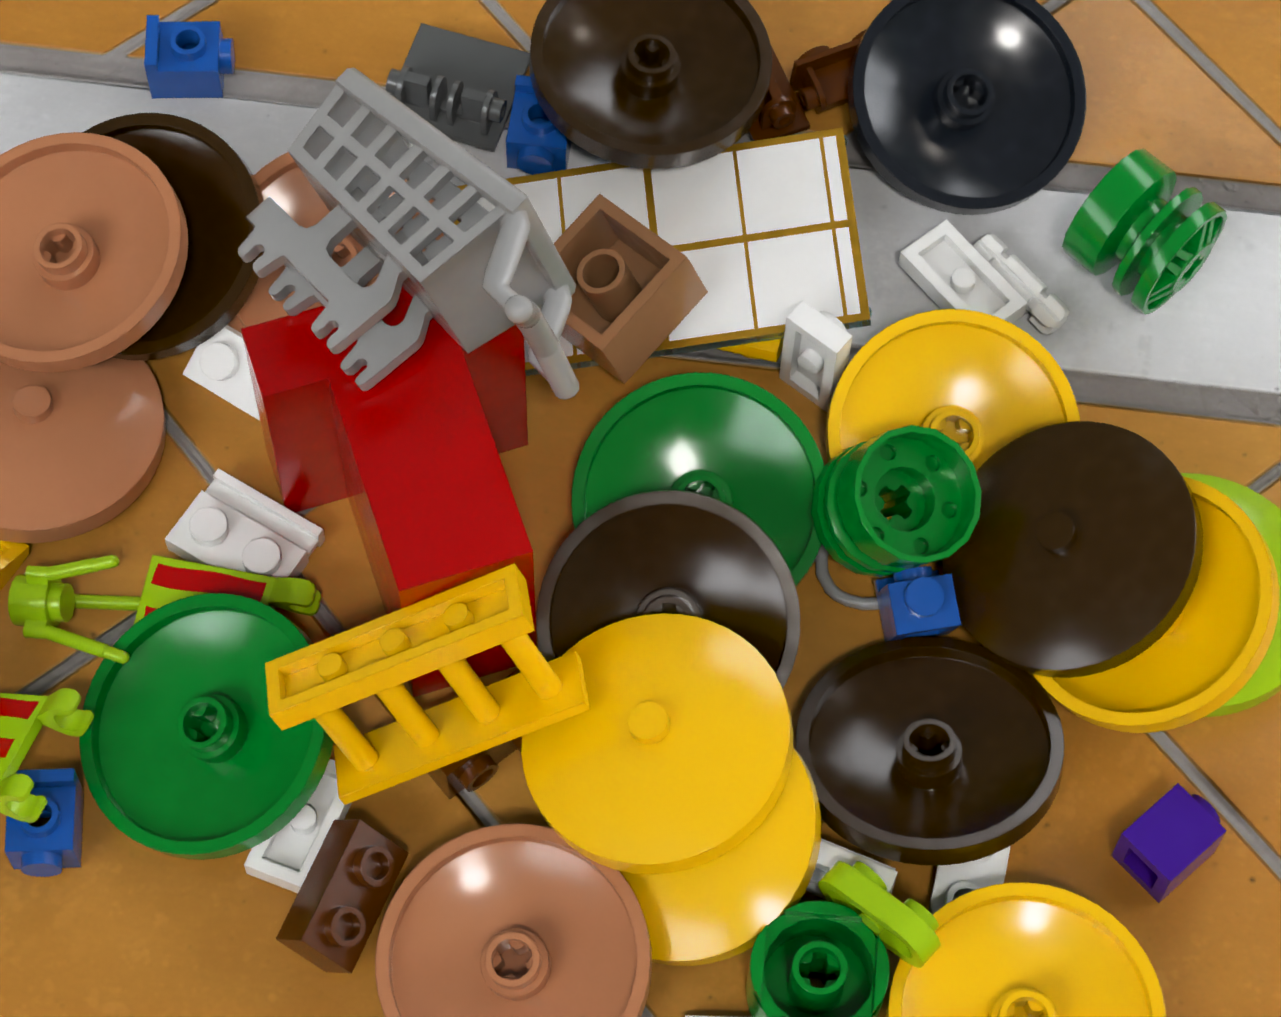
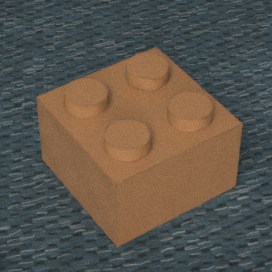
M601 194L589 204L554 243L576 284L575 293L571 296L570 313L561 336L624 384L708 293L686 255Z

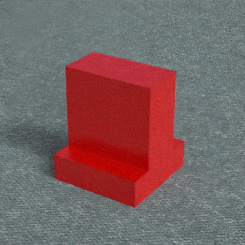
M403 287L401 288L395 308L381 319L389 326L399 325L404 320L413 299ZM324 306L302 311L296 316L288 315L242 328L241 333L266 451L284 507L297 513L341 499H349L386 614L515 563L527 582L535 630L528 633V635L537 647L533 549L499 453L528 445L524 336L515 324L477 349L467 353L432 318L429 322L423 345L368 391H362L355 383L356 377L367 368V365L362 366L354 375L345 374L340 367L341 362L356 345L357 340L341 353L333 354L327 347V340L338 330V327L334 328L322 339L317 338L311 330L312 323L325 309ZM501 644L465 658L479 678L517 667ZM438 669L408 681L413 697L451 687Z

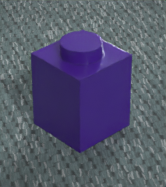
M1177 783L1121 834L1111 856L1160 903L1214 854L1227 830L1220 824L1219 815L1208 801L1199 795H1190Z

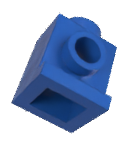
M147 15L144 67L152 99L223 98L224 74H234L235 51L233 38H223L220 21L160 22L159 15Z
M516 75L515 94L506 138L507 168L520 169L532 175L566 170L572 141L565 137L544 113L534 93L530 76Z
M931 566L905 569L893 573L891 578L874 581L885 642L909 637L948 635L961 625L952 573L939 575V570L932 571Z
M75 769L18 770L16 774L28 775L33 780L34 787L30 794L36 796L43 795L48 800L39 818H50V820L43 826L34 827L30 823L6 816L5 854L13 869H21L22 873L30 876L50 877L60 874L62 868L81 867L84 790Z

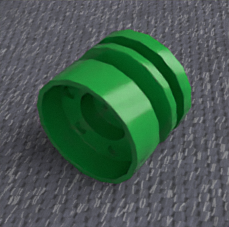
M1138 149L1116 164L1089 194L1067 229L1062 247L1065 253L1095 276L1106 273L1121 261L1115 273L1112 287L1120 296L1133 292L1131 298L1133 306L1146 315L1153 313L1164 305L1200 270L1224 228L1227 213L1215 202L1206 203L1201 206L1203 201L1202 192L1195 187L1186 188L1169 201L1177 181L1175 172L1147 150Z
M910 425L887 431L870 438L868 441L844 449L825 464L813 487L811 515L819 541L836 562L856 574L884 577L905 569L915 568L950 557L969 540L980 518L982 491L974 464L957 442L936 429Z

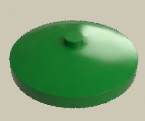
M694 372L661 378L638 388L617 402L602 417L588 437L579 456L572 485L571 506L574 528L576 529L596 511L630 495L656 490H683L704 494L726 502L742 511L770 536L786 560L797 588L815 562L822 546L816 533L811 508L813 487L824 468V462L817 444L800 418L784 402L760 386L740 378L717 373Z
M226 593L201 594L176 600L149 613L126 631L113 647L129 653L130 659L125 664L109 659H103L92 679L83 706V710H90L95 716L87 731L79 737L84 776L93 798L105 816L121 832L146 847L172 857L194 860L217 859L241 853L268 840L282 830L301 811L316 790L326 770L334 743L314 718L282 731L269 716L265 663L314 644L307 634L294 622L270 606L251 598Z

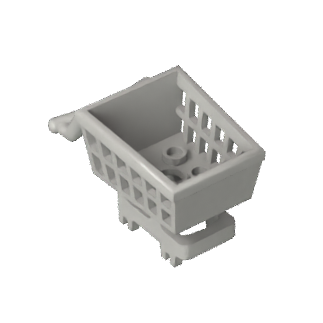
M347 68L335 80V87L287 150L330 212L316 225L304 228L299 226L269 196L246 216L254 230L238 248V254L241 259L248 263L261 252H264L253 263V270L260 278L268 276L283 265L285 266L284 271L271 285L268 292L274 300L282 301L289 293L295 291L283 304V308L288 315L296 316L316 302H320L325 307L312 323L311 330L317 338L322 339L334 328L338 327V330L327 340V347L333 354L341 353L357 340L356 345L341 362L340 367L345 374L354 375L362 366L367 365V368L355 380V383L362 391H368L423 345L429 322L433 318L467 353L472 352L516 324L529 344L528 361L548 381L555 396L563 400L574 397L579 391V382L559 340L570 313L571 296L575 293L576 284L527 195L356 68ZM402 137H404L411 144H413V146L410 149L408 148ZM429 156L440 166L434 169L424 159ZM454 176L467 185L463 190L450 181ZM484 197L495 208L489 212L477 201ZM417 212L420 213V214L417 215L414 219H412V217H413ZM456 220H458V221L460 222V223L457 224V225L454 224V222H455ZM441 233L444 234V236H442L439 240H436V239H435V238H437ZM351 234L363 249L346 265L339 267L331 255L334 248L346 236ZM379 273L377 280L371 286L364 287ZM403 287L413 299L404 320L399 325L389 326L381 319L395 308L401 288Z

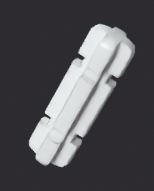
M989 233L973 245L991 266L1027 301L1025 314L1028 312L1032 314L1029 321L1042 334L1050 335L1067 321L1069 308L1055 294L1052 293L1048 296L1045 293L1048 287L1015 254L1008 256L1006 252L1009 248L996 235Z

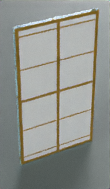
M843 127L737 143L714 157L682 167L648 169L612 162L506 179L527 195L553 244L589 204L601 194L688 257L708 293L649 358L784 338L786 317L802 300L818 312L826 311L831 313L843 323L846 329L871 326L872 309L868 306L846 152L848 139L844 135ZM461 185L457 187L463 190L467 185ZM484 197L477 201L489 212L495 208ZM458 220L454 222L455 225L460 223ZM560 337L559 343L572 369L599 365L565 338ZM524 338L526 376L540 374L528 361L529 344Z

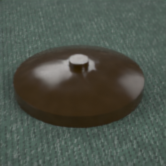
M546 0L533 27L529 69L534 93L544 113L553 125L577 146L593 155L617 164L636 168L666 169L687 166L714 157L735 144L748 132L762 111L767 97L772 73V51L766 28L748 0Z
M137 113L123 115L99 123L82 133H94L123 141L146 155L160 169L174 189L183 208L188 228L186 266L173 300L161 318L146 334L113 357L124 360H154L183 353L202 344L221 331L244 306L259 279L253 270V263L264 252H261L251 262L245 263L238 254V248L254 230L246 216L264 201L260 188L245 162L222 138L201 124L189 119L162 113Z
M1090 421L1059 423L1037 429L1011 441L993 454L976 471L982 491L980 518L969 540L950 557L942 559L943 575L952 573L960 621L970 634L989 652L1003 662L1032 674L1060 678L1082 677L1104 672L1132 660L1158 641L1174 624L1191 597L1198 579L1203 553V528L1196 499L1189 485L1170 459L1154 444L1134 432L1111 424Z
M656 490L630 495L610 503L584 520L569 534L550 562L540 589L536 612L538 647L547 662L561 657L580 640L612 623L648 614H683L715 622L740 635L766 659L775 672L782 689L787 683L794 666L800 639V606L796 585L786 560L770 536L755 521L730 504L711 496L683 490Z
M909 637L882 642L862 649L840 661L816 683L805 700L798 718L796 751L802 757L816 787L821 819L843 839L860 849L888 860L916 865H951L974 861L995 854L1023 838L1041 821L1051 807L1059 789L1064 758V734L1054 704L1041 685L1028 672L1003 662L985 647L974 643L943 637Z

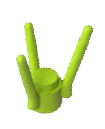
M108 555L54 566L28 565L25 574L17 575L11 583L8 596V612L10 620L14 625L24 626L23 636L25 638L47 639L103 659L125 664L130 659L129 653L66 631L57 626L60 622L70 621L74 608L137 611L141 597L75 594L71 584L62 582L61 579L117 567L120 562L119 558L116 555Z

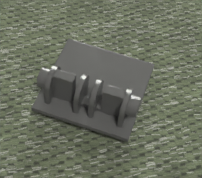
M421 23L402 69L392 68L389 72L386 91L390 92L391 95L453 141L495 152L512 109L516 75H526L529 67L530 53Z

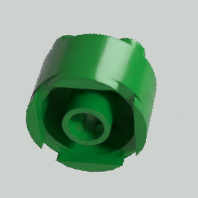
M807 901L784 910V914L773 920L768 927L766 925L760 932L752 949L746 984L747 1004L751 1016L878 1017L890 975L886 947L880 937H877L863 923L862 917L844 905L828 901ZM817 972L822 974L825 988L811 986L810 979H808L809 973Z

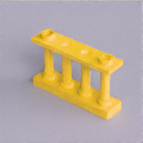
M515 563L265 663L269 716L283 731L314 718L336 744L334 746L338 796L344 805L590 710L582 660L578 653L574 651L547 662L529 637L528 633L535 630L527 582ZM501 644L521 673L485 686L465 658ZM438 669L459 697L423 710L403 683ZM376 694L397 721L362 734L341 707Z

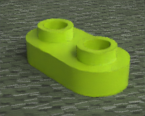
M837 861L818 882L822 894L829 902L844 905L862 917L863 923L877 937H880L884 946L908 964L921 968L941 946L940 940L935 933L939 927L935 917L917 901L908 898L902 903L888 893L883 880L864 863L856 861L850 866L845 862Z

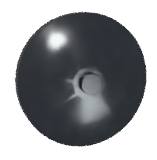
M892 0L872 21L860 39L849 71L847 97L849 114L854 132L866 157L880 175L899 192L924 206L943 212L962 215L989 214L1014 207L1028 200L1042 190L1064 168L1075 151L1084 126L1086 86L1081 62L1067 33L1048 10L1036 0Z

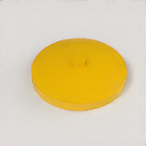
M965 309L932 310L909 316L886 327L873 336L851 359L835 387L829 404L825 431L826 454L829 462L844 449L868 441L870 438L887 431L914 425L936 429L957 442L974 464L977 471L985 461L1011 441L1043 427L1080 421V415L1075 396L1062 369L1052 355L1027 332L1010 322L983 312ZM942 559L934 562L942 563Z
M1183 476L1196 499L1203 528V553L1198 579L1191 597L1182 613L1167 632L1152 646L1132 660L1101 673L1070 678L1033 674L1051 696L1081 719L1094 725L1120 732L1151 733L1175 729L1197 721L1224 705L1245 686L1264 659L1273 639L1279 612V582L1273 556L1263 536L1246 513L1228 496L1205 483Z
M661 613L627 618L612 623L583 638L562 655L564 656L576 651L581 657L590 710L522 736L521 755L527 786L534 802L550 828H553L568 845L583 856L614 870L636 874H665L688 870L719 858L738 846L762 824L779 799L788 778L793 754V726L781 684L766 659L754 646L740 635L715 622L695 616Z
M794 747L788 778L779 799L762 824L738 846L719 858L688 870L665 874H636L619 871L633 890L643 911L650 935L652 962L672 966H697L715 963L741 954L754 946L757 936L766 925L768 927L772 921L784 914V910L798 904L813 876L818 860L822 821L820 803L813 779L802 757Z
M1029 882L1003 883L976 889L959 896L936 911L933 916L937 920L939 927L935 933L940 940L941 946L921 968L914 967L901 958L899 959L891 981L886 1009V1017H1166L1163 993L1156 972L1138 941L1123 924L1099 905L1078 894L1050 885Z

